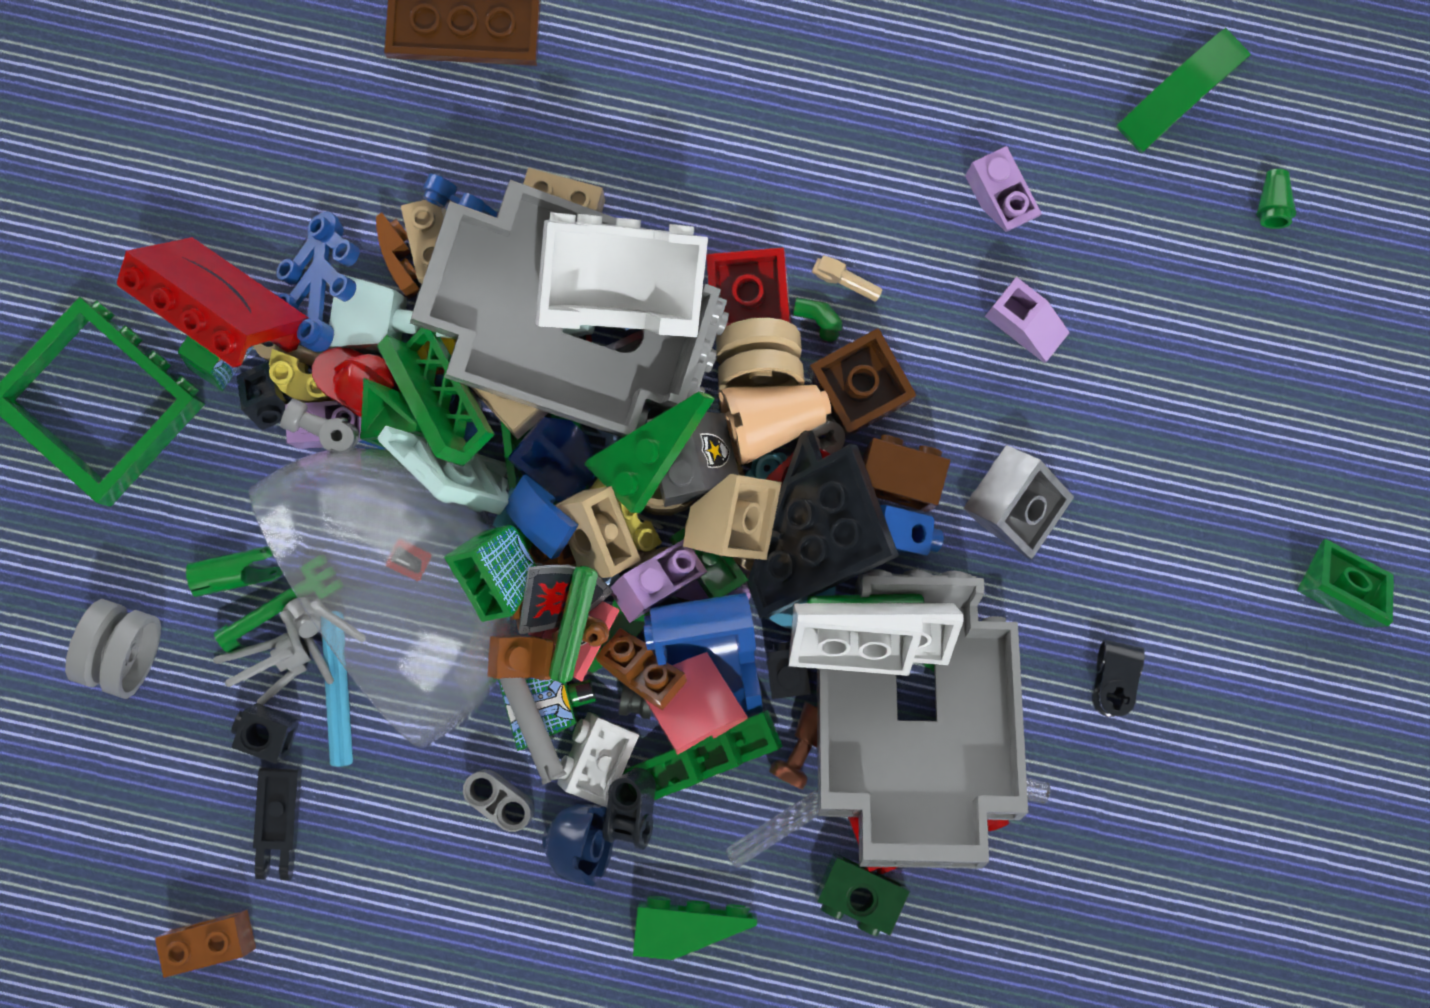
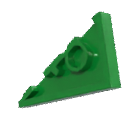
M698 391L587 459L585 466L606 487L612 486L616 498L630 513H641L715 399L710 394Z

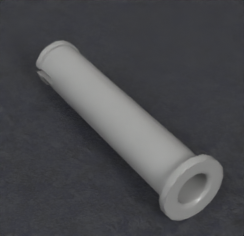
M525 678L499 679L542 779V784H547L552 780L554 781L565 776L566 771H564Z

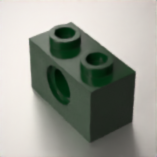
M834 852L815 897L817 902L822 904L821 911L842 920L845 914L858 920L856 927L878 937L880 931L891 936L910 891L905 885L882 874H877L875 871L869 872L865 866H859L858 863ZM860 887L867 888L871 893L869 902L861 907L852 905L850 903L851 893Z

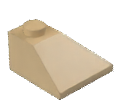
M729 474L690 507L689 517L685 524L683 546L721 556L767 560L782 482Z

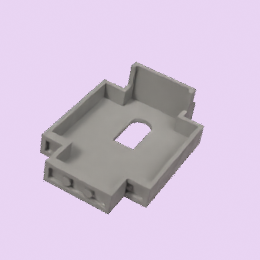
M510 180L507 185L497 218L460 204L449 202L410 320V324L457 339L444 378L620 437H625L645 425L648 410L643 409L644 403L667 411L698 391L705 393V388L700 386L704 372L709 373L714 365L717 350L712 349L716 334L722 335L729 313L724 312L727 300L719 298L721 289L708 284L703 285L697 337L659 335L642 329L643 339L640 346L632 352L621 353L563 333V328L542 327L535 324L544 220H549L550 212L576 215L575 222H577V214L602 216V224L616 225L615 217Z
M871 569L864 572V574L858 575L855 584V595L869 597L872 594H921L924 597L925 603H954L962 612L964 622L949 664H934L936 721H897L896 675L817 668L818 816L858 817L859 866L982 869L989 863L987 820H1021L1028 813L1018 622H1006V618L999 616L986 617L982 621H978V604L984 595V578H976V576L961 571H947L942 573V575H932L921 570H909L902 575L892 574L881 569Z

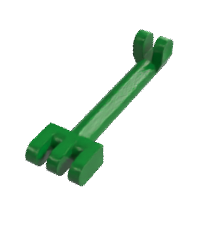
M324 554L318 555L299 567L306 577L304 580L230 626L227 624L215 631L214 637L220 647L226 653L237 649L241 645L238 638L282 612L284 607L293 599L304 598L315 591L319 599L323 601L341 590L344 584L340 579L332 582L327 587L324 584L325 581L336 574L332 566L320 573H317L315 570L328 561Z

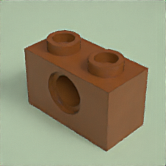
M248 910L171 929L155 937L163 978L242 958L256 949Z

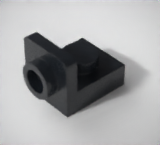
M269 361L236 376L241 410L262 430L280 423L285 411V404H289L283 398L282 391L270 378Z
M790 642L773 644L774 652L765 653L771 698L778 699L811 694L808 669L806 667L789 666Z

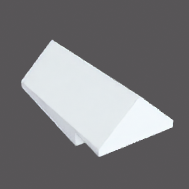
M954 603L794 604L789 666L909 676L913 662L948 665L964 622L963 614Z

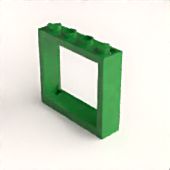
M78 297L0 381V417L98 504L111 507L199 412L205 403L195 395L199 390L192 382L182 375L177 379L168 371L171 364L154 350L148 354L139 346L143 339L126 325L120 329L111 321L115 316L111 310L98 300L91 304ZM89 321L176 398L175 402L104 479L16 401Z

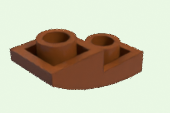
M381 212L376 216V229L381 252L395 282L405 296L410 299L418 293L419 287L414 282L417 279L416 270L407 258H404L411 253L404 243L408 239L407 232L397 219L389 222Z
M621 628L595 656L597 662L613 676L661 710L668 705L687 682L685 673L666 662L665 665L658 666L657 657L653 654L652 650L647 651L646 643Z

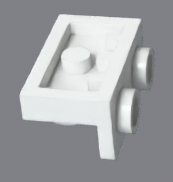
M588 712L585 719H580L574 729L572 739L575 742L569 756L565 755L560 761L564 771H566V775L559 778L557 784L565 792L607 807L609 787L614 780L622 776L639 734Z

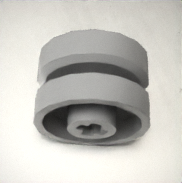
M104 599L94 602L84 613L70 641L65 666L68 680L92 688L100 684L103 692L124 699L134 695L149 673L157 653L161 636L159 618L138 610L127 613L126 607Z

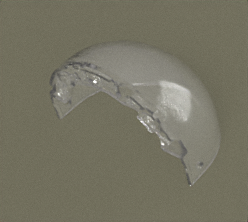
M352 447L344 451L333 450L331 452L326 450L308 455L283 466L252 485L249 489V497L253 512L284 576L331 650L383 717L405 739L420 748L430 746L472 717L485 703L484 701L498 682V679L487 676L490 636L517 635L518 627L516 620H511L510 617L481 622L468 595L444 557L479 533L496 528L493 525L494 520L489 513L484 510L477 512L459 503H444L438 500L388 450L372 447Z

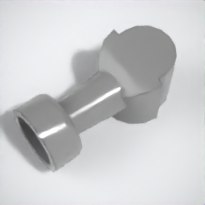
M294 398L287 405L280 422V427L294 433L301 427L318 436L322 446L329 452L351 449L359 440V432L354 425L348 422L349 419L342 417L325 419L307 413V405Z

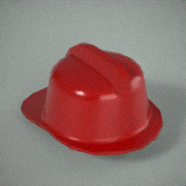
M336 347L322 352L316 357L312 365V378L317 388L359 417L362 415L363 378L401 392L385 360L376 355H364L351 348Z

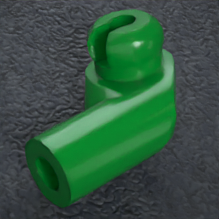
M796 297L793 316L815 320L821 327L819 331L820 338L828 342L836 341L840 335L839 331L843 329V324L833 308L826 302Z

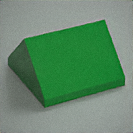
M1324 539L1310 563L1297 592L1365 628L1388 627L1393 622L1394 575L1341 546Z

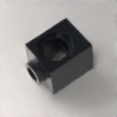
M256 703L243 712L240 711L236 716L231 729V733L235 734L231 748L276 764L289 755L300 718ZM257 723L267 728L269 732L268 740L258 735L256 731Z

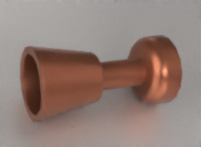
M806 701L795 731V736L799 739L787 762L776 760L769 769V772L802 790L807 783V775L800 769L812 746L817 748V707Z

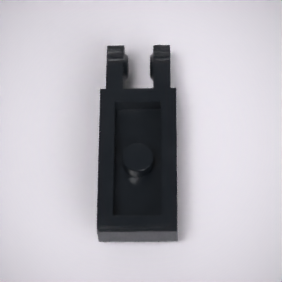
M262 767L258 770L253 849H256L254 868L256 879L266 880L270 871L269 849L280 850V880L290 881L292 879L295 862L294 849L297 847L302 769Z

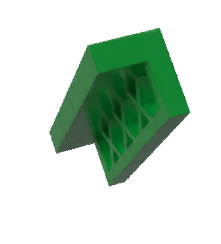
M422 327L407 343L386 335L377 347L434 456L463 467L495 434L467 385L443 377L442 387L435 386L434 380L437 367L444 368L445 376L451 358L441 337H436V332ZM429 341L430 347L427 360H421L417 351ZM452 394H458L460 397L457 414H450L449 412ZM467 422H473L478 432L466 443L464 440Z

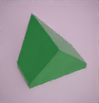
M363 378L361 440L385 448L377 439L385 426L424 437L401 392Z

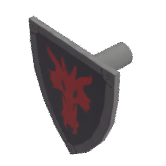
M535 563V567H528L519 634L540 632L560 627L573 572L576 567L570 565L543 566L541 563ZM599 576L589 611L596 608L613 592Z

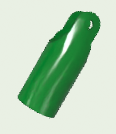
M265 546L189 563L186 566V578L192 595L199 597L274 580L282 575L283 570L281 567L255 569L249 566L252 562L267 559L274 554L273 547Z

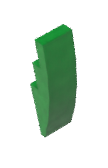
M768 710L749 717L714 739L712 736H709L678 755L673 748L624 769L623 774L633 768L648 770L656 781L654 800L698 784L707 778L738 767L745 762L776 751L783 747L771 716ZM628 783L630 793L637 797L635 788Z

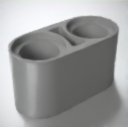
M483 769L472 774L463 785L465 800L503 830L508 832L522 830L534 816L535 807L532 800L492 770ZM478 778H485L491 782L493 793L490 798L482 799L475 794L474 784ZM517 802L523 806L525 811L523 821L512 822L507 818L505 814L507 803Z

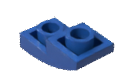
M523 475L504 509L516 526L535 546L550 559L557 558L577 529L578 524L553 504L556 500L553 495L528 475Z

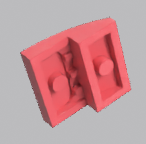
M707 652L673 665L685 673L687 682L663 710L645 700L677 755L707 737L712 736L714 739L748 719Z

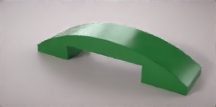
M1225 27L1155 88L1117 124L1116 128L1142 154L1218 83L1240 66L1251 53Z

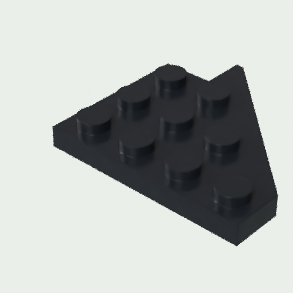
M809 431L801 433L780 489L767 560L755 559L747 581L759 618H769L794 606V604L807 600L809 596H816L899 556L858 446L849 444L823 458L814 433Z

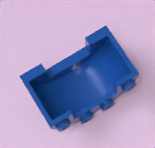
M747 593L650 608V615L644 616V635L647 651H653V654L657 657L658 666L665 665L666 662L673 666L686 659L707 652L744 710L747 718L763 712L754 654L756 650L754 625Z

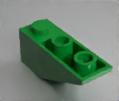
M648 896L647 902L639 901L633 956L666 960L677 959L757 926V914L750 913V907L739 904H727L726 910L710 908V903L706 901L687 900L686 906L671 904V899L667 897Z

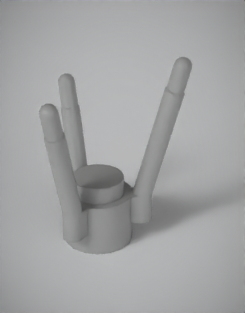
M303 597L293 599L280 613V617L286 625L293 650L295 652L301 651L299 636H301L327 684H332L334 678L312 638L321 628V616L360 642H364L366 637L349 623L325 608L321 600L317 599L311 603L309 599Z
M286 632L275 639L213 658V661L218 664L275 648L270 651L271 657L225 681V685L231 687L273 665H276L281 672L288 669L289 671L257 700V703L264 705L294 677L305 672L307 667L304 663L312 660V657L301 636H299L301 651L295 652L289 635Z

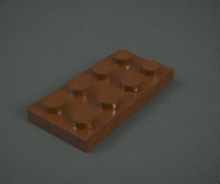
M388 0L384 53L389 59L537 66L541 0Z

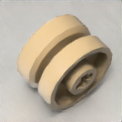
M751 318L726 326L722 335H716L717 362L720 364L718 367L719 392L727 387L804 385L803 363L799 359L802 351L801 336L795 325L785 320L774 318Z

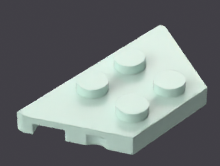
M385 426L378 436L379 442L438 500L444 503L455 502L466 505L477 512L484 510L498 515L501 514L508 504V493L506 492L508 480L503 477L507 472L505 462L475 454L462 467L435 457L424 437L389 426Z

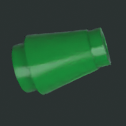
M1272 169L1266 172V179L1256 213L1260 219L1261 226L1265 228L1280 229L1288 227L1292 224V218L1296 215L1290 173L1285 169Z

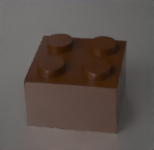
M879 328L814 362L809 366L807 372L813 385H817L820 392H827L831 404V415L843 428L845 439L910 404L917 396Z
M881 435L880 439L873 438L865 449L863 462L877 498L923 512H929L937 507L951 459L941 457L942 451L933 447L920 445L918 450L903 446L904 440L894 436Z

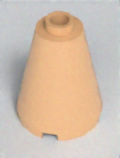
M817 385L727 387L721 389V392L718 394L720 412L725 414L735 460L738 465L748 464L796 439L804 431H811L826 423V415L831 414L828 394L826 391L820 392Z

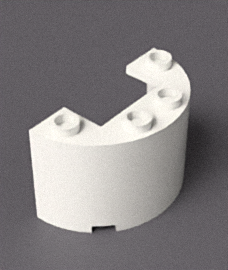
M550 212L549 220H544L535 318L537 326L580 329V325L645 329L659 335L697 337L708 237L694 235V227L669 224V231L640 228L641 220L616 218V225L602 224V216L577 214V222H575L576 215Z

